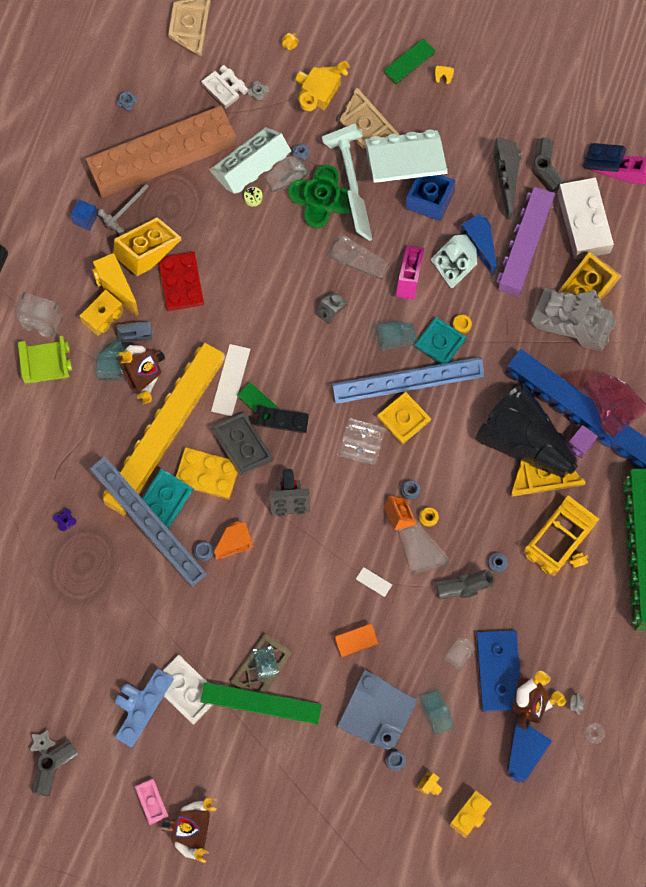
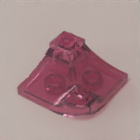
M602 372L583 384L584 389L591 396L599 411L602 421L600 425L605 433L612 438L620 434L626 427L646 413V403L626 382L617 377Z

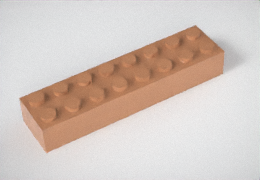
M221 105L88 157L86 162L102 199L237 145L236 135Z

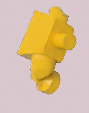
M342 61L338 66L313 67L309 75L300 71L295 81L303 84L298 96L301 108L305 111H312L318 106L325 111L341 85L340 74L342 73L344 76L348 74L346 69L350 68L349 64L346 61Z

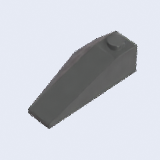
M497 137L493 156L507 220H510L513 213L519 162L522 160V153L520 149H517L516 142Z

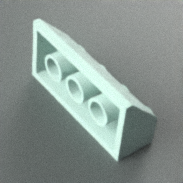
M265 127L209 170L226 190L235 194L242 191L248 183L257 180L260 174L269 171L276 162L285 159L287 154L291 152V149L282 133Z

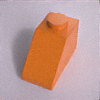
M237 521L231 523L230 527L226 528L214 551L216 560L253 548L246 523Z

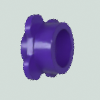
M64 509L61 514L54 516V521L58 523L60 531H66L76 525L77 521L72 517L70 509Z

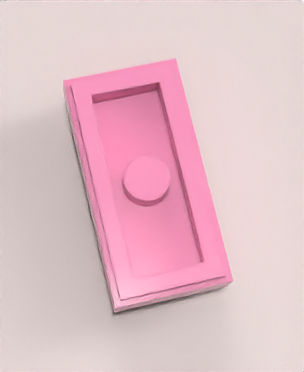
M154 779L135 786L149 825L169 817Z

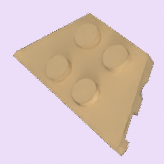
M181 0L174 2L168 33L169 38L198 56H202L211 0Z
M356 88L351 101H349L346 107V111L340 119V124L343 128L356 124L357 130L362 129L363 137L355 139L360 147L365 149V139H370L373 136L388 137L391 134L399 135L363 93Z

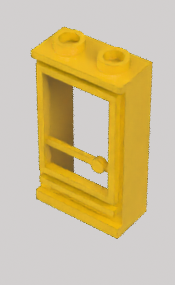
M567 496L525 548L526 558L533 563L537 562L542 566L541 569L546 574L555 576L595 527L599 518L570 496ZM560 513L583 530L578 538L561 526L559 521H555ZM552 523L556 528H560L575 540L558 563L535 546Z

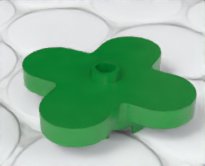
M322 165L317 168L311 181L298 179L289 186L288 194L290 200L297 205L306 206L305 222L311 228L320 229L325 227L329 222L332 212L347 214L352 211L347 192L349 190L338 187L339 172L334 166Z

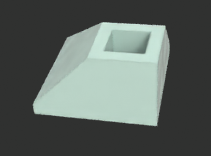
M466 234L453 236L431 258V261L450 288H454L477 265V251Z

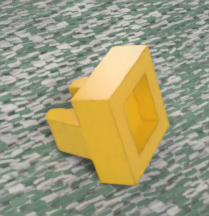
M436 65V82L439 83L440 77L445 74L447 78L446 84H449L453 77L454 68Z
M427 772L416 787L423 794L431 792L434 795H439L443 788L436 783L439 777L431 772Z

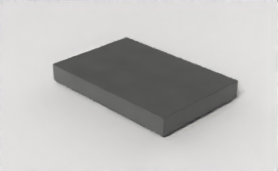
M245 412L212 426V432L240 476L273 461L274 458Z

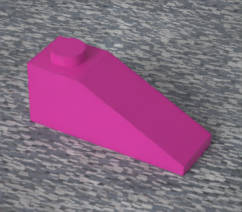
M624 156L621 165L618 167V172L593 170V172L632 184H646V157Z
M406 245L396 297L415 299L425 248Z

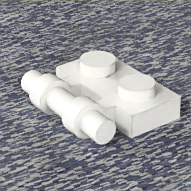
M223 65L220 68L221 75L214 71L201 82L202 86L226 109L239 99L237 91L245 95L248 89L245 87V83L241 79L239 80L231 69ZM226 80H229L233 85L230 86Z

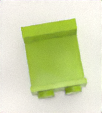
M59 336L60 342L27 346L26 341L18 342L21 375L25 384L70 377L69 371L72 370L71 359H67L70 347L69 342H65L63 336Z

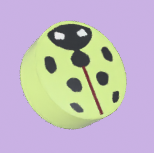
M250 187L245 191L244 200L249 206H258L262 202V192L259 188Z

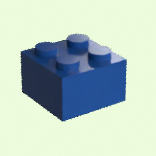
M442 175L416 177L407 195V209L441 221L455 193V180Z

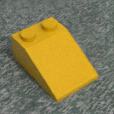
M157 217L115 238L113 253L123 265L136 276H139L152 269L181 241V237Z
M589 252L557 293L566 294L572 292L576 295L596 290L601 301L622 276L594 253Z
M112 253L93 261L95 268L92 269L97 286H102L103 291L107 290L122 303L124 308L133 315L138 316L136 300L115 254Z

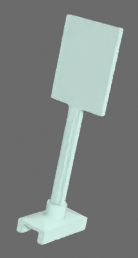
M352 124L324 135L322 139L323 143L330 149L339 146L340 150H342L350 190L347 192L356 232L371 241L373 238L365 202L358 194V185L349 149L351 147L350 141L363 137L362 129L357 130L356 124Z

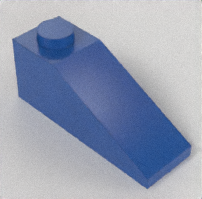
M480 213L462 224L461 233L468 236L475 246L479 258L490 273L494 274L497 265L491 224Z

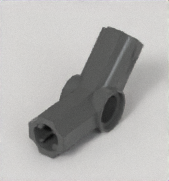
M542 138L537 141L533 173L540 177L553 192L557 191L560 184L565 183V180L551 164L554 141L550 140V138ZM539 164H542V165H544V166H546V167H545V168H541V167H539L538 165H539Z
M484 569L474 574L461 575L457 579L437 582L439 599L475 596L478 594V591L493 586L495 577L490 572V569Z
M70 740L39 758L32 793L50 796L57 769L78 756ZM46 760L53 761V765L50 769L43 768V764Z

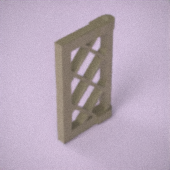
M264 633L230 682L239 689L253 691L252 684L263 683L264 685L258 693L265 694L293 652ZM265 642L271 645V650L260 652V648ZM280 651L284 654V657L279 663H276L274 652ZM272 653L274 664L262 666L260 655ZM258 655L260 666L248 668L253 658ZM275 666L269 678L265 679L263 668ZM261 669L263 680L251 682L249 671ZM247 671L249 682H240L239 678Z

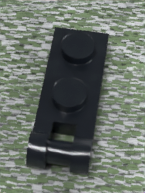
M256 406L257 418L254 419L255 426L307 433L309 414ZM265 414L270 415L269 421L264 420Z

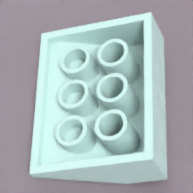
M426 130L421 133L408 132L405 135L391 134L388 137L373 136L370 139H365L367 162L374 183L447 174L444 152L438 131Z

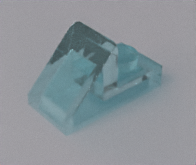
M440 690L421 696V701L435 735L454 728L449 708L445 705Z

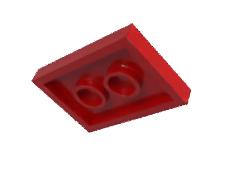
M195 251L163 257L159 261L167 311L204 305Z

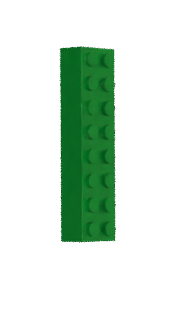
M631 469L628 476L625 477V481L622 482V491L626 493V500L623 503L624 511H627L625 530H628L629 537L626 538V548L630 549V556L627 558L628 568H631L629 587H632L633 594H630V605L634 606V613L631 614V623L635 625V631H646V469Z

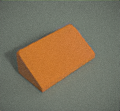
M395 496L388 497L384 509L393 530L416 525L417 522L407 499Z
M372 624L335 636V642L341 658L378 645Z

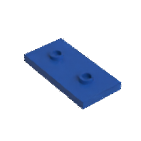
M517 631L477 632L482 712L512 711L520 677Z

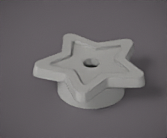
M48 730L41 735L32 734L34 743L30 751H40L44 755L47 754L50 747L56 745L54 741L49 739Z

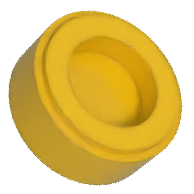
M458 315L454 318V329L461 334H466L470 331L472 321L468 316Z

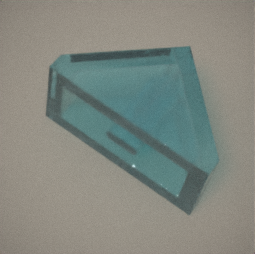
M273 647L254 649L257 680L277 678L279 671Z

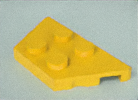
M521 461L511 495L513 497L585 486L586 483L576 471L571 475L568 473L562 478Z

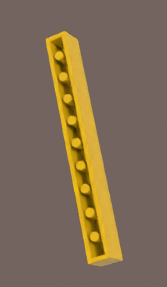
M204 343L202 348L198 347L194 354V360L185 367V374L182 378L179 377L177 379L174 391L166 396L164 400L165 405L155 413L154 422L146 427L142 440H138L134 446L135 451L124 461V468L119 473L137 494L144 487L225 361L224 353L207 343ZM106 489L103 494L104 504L125 516L126 511Z

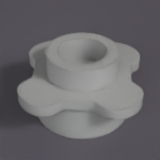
M254 81L252 88L248 90V95L252 96L255 100L262 101L266 93L269 92V87L260 84L259 81Z
M578 693L577 695H572L570 708L571 711H576L580 715L581 710H584L585 698H582V695Z

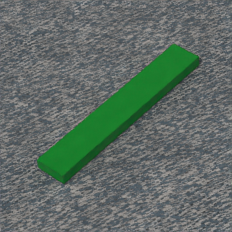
M204 682L200 703L314 725L319 724L322 708L321 704Z

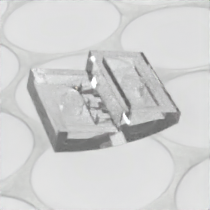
M349 418L338 456L375 466L386 428Z

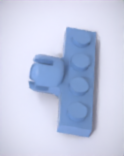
M157 668L143 691H139L129 684H125L120 691L128 695L129 699L117 694L115 704L126 710L128 717L117 733L116 739L133 748L174 681L173 677Z

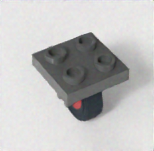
M284 469L282 471L283 481L277 482L278 491H270L272 515L281 517L287 514L303 515L309 513V488L301 489L300 480H294L293 470Z

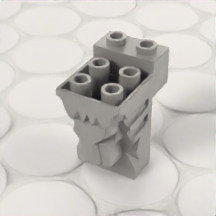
M545 288L531 320L538 330L577 338L581 347L601 352L604 346L608 344L609 334L616 324L612 311L604 309L596 290L574 295L572 292L566 294L557 293L554 289Z

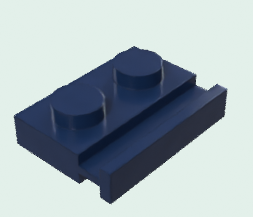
M591 143L583 167L589 170L618 172V167L622 163L626 148L623 145Z

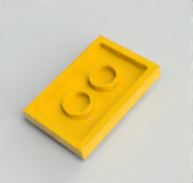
M185 447L176 478L194 488L195 491L230 500L238 472L230 459Z

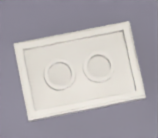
M178 655L163 670L164 673L174 678L164 697L194 725L213 706L200 703L204 682H208Z

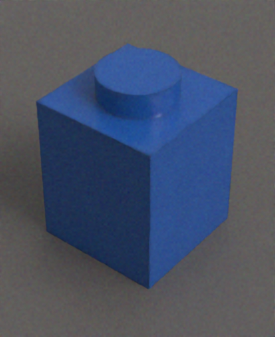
M80 199L71 213L73 224L89 231L98 216L96 206Z

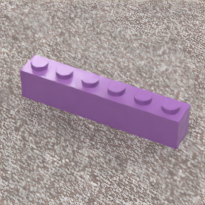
M537 187L533 188L532 193L528 192L525 203H528L527 208L522 209L519 217L522 219L521 225H516L514 235H517L515 241L511 240L508 251H511L510 256H505L502 267H505L503 273H499L496 282L499 283V291L517 297L520 296L555 193Z

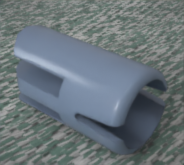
M150 321L117 324L119 343L152 339Z

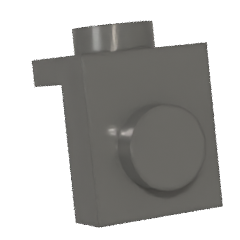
M333 291L321 300L316 310V315L330 324L335 315L343 310L348 302Z

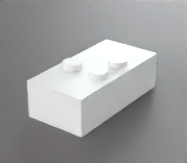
M596 178L560 184L557 195L574 259L585 258L589 252L594 253L596 256L611 253L614 243Z

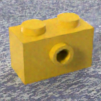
M105 290L80 315L81 322L99 336L109 329L110 324L114 320H118L122 316L124 311L123 305Z
M475 791L449 826L466 838L475 826L479 828L486 818L483 815L492 803Z

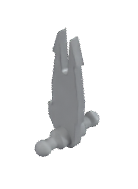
M146 184L114 217L106 214L103 209H99L98 215L103 218V221L107 224L106 227L116 230L120 236L125 234V230L119 226L116 220L149 186Z

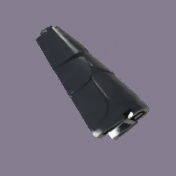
M523 384L521 387L517 386L495 406L488 415L487 423L481 425L475 438L482 445L508 454L510 457L532 464V467L562 478L568 473L571 475L578 467V460L563 435L558 433L534 394Z

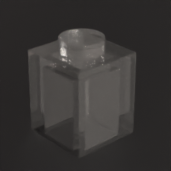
M459 637L445 655L444 660L461 671L475 651L474 644L466 638L462 639Z

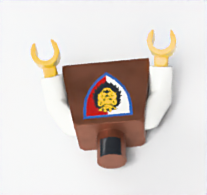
M129 345L123 352L118 353L120 357L117 360L130 388L138 392L141 391L137 398L143 399L142 405L150 403L152 400L150 393L158 376L161 374L158 363L165 360V355L161 350L153 353L151 349L144 348L143 346Z
M538 671L535 674V679L522 677L518 679L512 709L519 717L517 726L521 729H528L530 722H540L543 713L552 708L554 703L558 706H563L566 703L564 695L558 691H555L549 700L550 695L543 686L548 684L551 678L543 671Z
M206 798L204 801L193 802L182 807L180 811L176 812L175 821L163 819L161 831L172 833V842H174L175 848L185 857L196 859L202 863H206V860L202 859L203 854H209L204 849L210 811L217 810V808L211 807V803L217 801L212 798Z

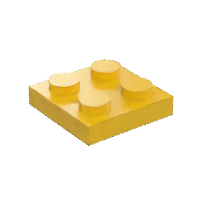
M407 392L403 393L377 415V418L402 445L431 422V418Z

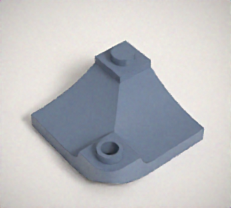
M365 670L337 727L383 750H390L396 745L418 700ZM388 735L390 736L391 740L389 742H385L383 737Z

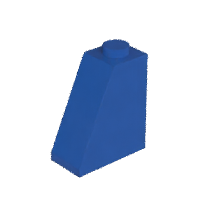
M517 719L514 725L507 772L510 773L509 777L515 782L519 783L521 781L524 783L552 740L530 725L528 729L519 728L517 726Z

